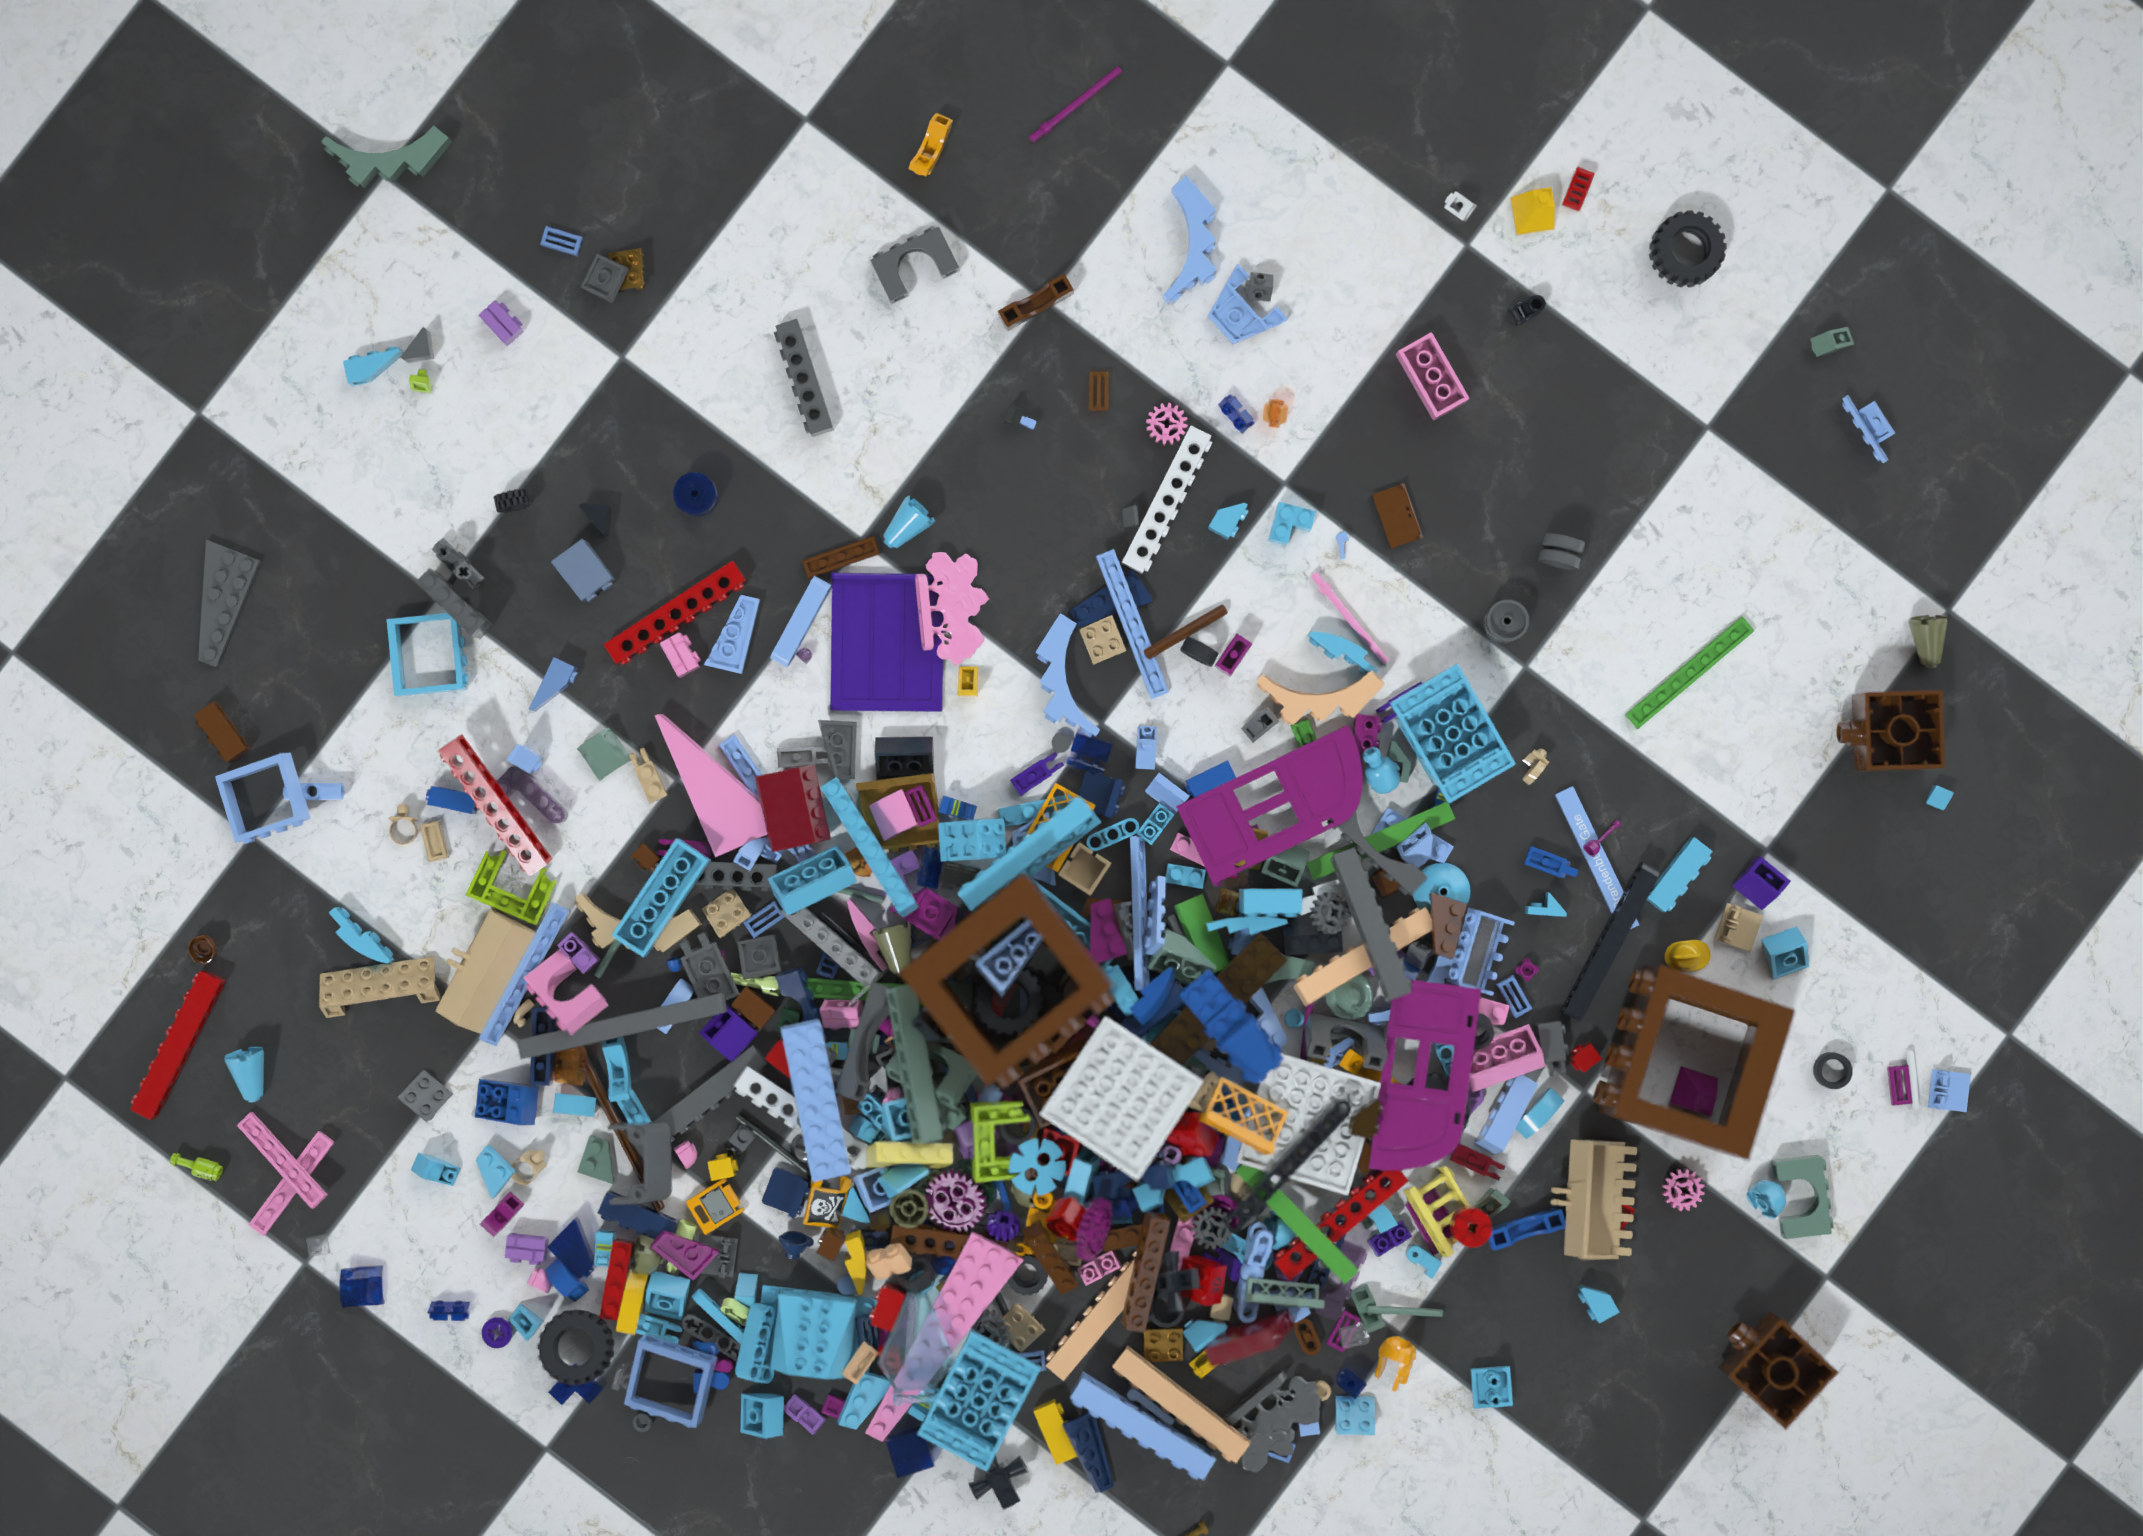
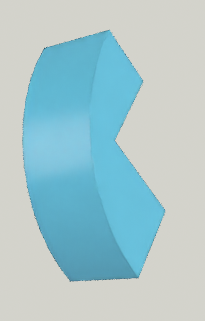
M1549 1088L1522 1115L1516 1130L1525 1139H1528L1556 1113L1564 1103V1100L1552 1088Z

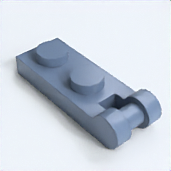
M1131 1385L1128 1387L1127 1397L1129 1400H1137L1146 1412L1150 1413L1151 1411L1157 1415L1156 1419L1162 1424L1172 1425L1175 1421V1415L1171 1412L1169 1414L1164 1412L1160 1408V1404L1155 1400L1154 1402L1150 1401L1144 1395L1145 1392L1140 1388L1137 1390Z

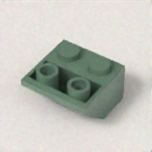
M1294 846L1265 860L1260 872L1297 887L1306 867L1310 851Z

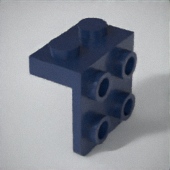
M1086 771L1078 796L1096 805L1093 810L1094 813L1112 818L1113 814L1117 815L1120 806L1117 803L1118 796H1123L1125 785H1122V780Z
M776 1167L773 1169L762 1203L786 1212L788 1217L795 1219L797 1215L801 1216L805 1204H802L804 1196L808 1197L810 1193V1180Z

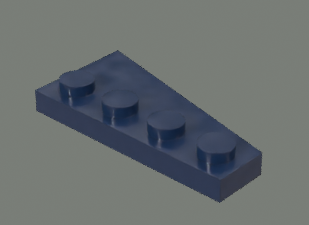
M1133 569L1124 575L1136 607L1154 602ZM1107 586L1069 611L1079 628L1118 614Z
M1174 982L1160 1009L1143 1026L1132 1014L1127 1016L1120 1026L1140 1039L1150 1031L1151 1027L1156 1023L1159 1024L1164 1020L1165 1016L1180 1007L1179 1005L1184 1001L1178 994L1184 988Z
M1087 1412L1063 1423L1062 1426L1095 1493H1101L1113 1487L1114 1483L1096 1417Z

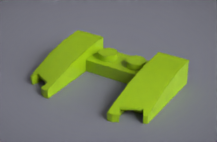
M501 850V855L489 856V851H486L465 895L538 927L557 882L555 880L551 882L545 875L547 870L543 867L527 900L499 889L494 884L507 851Z
M991 1101L971 1103L974 1148L972 1169L975 1182L1013 1179L1020 1174L1009 1173L1011 1157H994V1124L1030 1121V1116L1028 1114L1023 1115L1019 1108L1023 1105L1022 1102Z

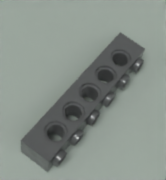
M798 319L775 325L777 330L774 332L777 343L781 342L783 348L780 350L783 361L787 360L788 368L785 369L788 378H792L794 386H791L795 397H799L800 404H797L800 415H804L806 422H803L806 433H810L812 437L833 431L834 428ZM790 338L796 339V344L792 347L786 345L787 340ZM796 356L802 358V362L799 365L792 364V360ZM802 374L808 376V380L805 383L798 382V377ZM808 392L814 394V398L811 401L804 400V395ZM814 410L820 412L817 419L810 418V413Z
M710 862L704 870V879L698 880L693 888H696V885H704L703 889H715V885L723 886L724 890H734V886H742V890L753 891L754 887H761V891H772L767 878L778 874V865L754 864L749 871L737 863ZM718 870L724 873L722 881L715 879V873ZM737 871L743 873V880L741 882H737L734 879V874ZM755 872H760L763 876L760 883H756L753 880Z

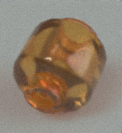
M1269 399V402L1264 404L1263 421L1269 423L1268 426L1273 428H1280V424L1287 422L1288 405L1284 404V400Z

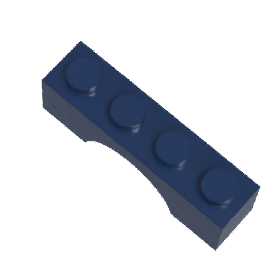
M799 966L779 972L776 980L781 994L792 997L799 1002L804 1014L802 1022L819 1019L820 1011L814 1005V994L812 989L808 988V977L806 972L802 970V967ZM821 1025L823 1038L825 1039L827 1035L826 1029Z
M1165 1161L1153 1162L1154 1166L1147 1167L1140 1177L1149 1186L1151 1191L1175 1188L1172 1164H1165ZM1120 1168L1117 1169L1116 1173H1110V1170L1099 1172V1176H1093L1096 1200L1097 1198L1111 1199L1121 1197L1124 1186L1135 1178Z

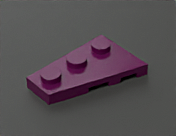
M1110 898L1091 904L1090 952L1099 963L1127 954Z
M664 1230L650 1245L652 1249L693 1281L720 1253L716 1248Z

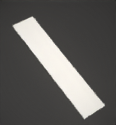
M888 967L887 969H885L872 982H877L879 979H881L890 970V968ZM872 982L852 999L848 1008L871 988Z

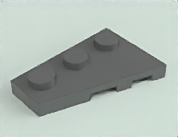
M818 720L833 777L838 779H855L857 722Z
M1131 900L1113 904L1128 960H1134Z

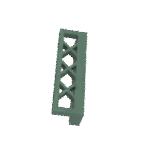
M1246 1278L1245 1302L1314 1309L1324 1308V1300H1318L1319 1285ZM1252 1283H1257L1262 1289L1258 1294H1251ZM1272 1285H1275L1280 1291L1276 1296L1271 1295L1267 1290ZM1289 1287H1293L1297 1292L1294 1297H1289L1285 1291ZM1307 1288L1313 1289L1312 1299H1307L1303 1295Z

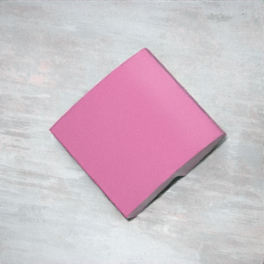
M902 789L869 806L884 841L918 825Z

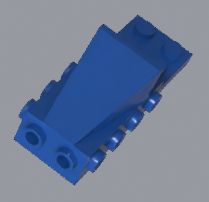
M1206 969L1178 994L1205 1027L1203 1031L1210 1039L1214 1037L1218 1042L1215 1044L1222 1053L1226 1052L1229 1055L1228 1060L1235 1068L1237 1066L1242 1071L1240 1075L1246 1082L1261 1083L1266 1079L1268 1072L1277 1069L1282 1064L1281 1061L1284 1058L1281 1055L1283 1052L1276 1043L1272 1044L1268 1040L1270 1035L1263 1028L1259 1029L1256 1018L1244 1011L1246 1009L1245 1005L1239 999L1237 1001L1233 999L1209 969Z

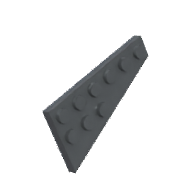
M206 540L198 660L214 667H219L261 561L209 540Z

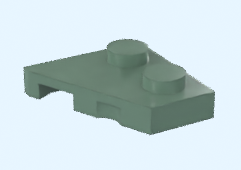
M590 1135L577 1172L613 1184L614 1177L609 1141Z

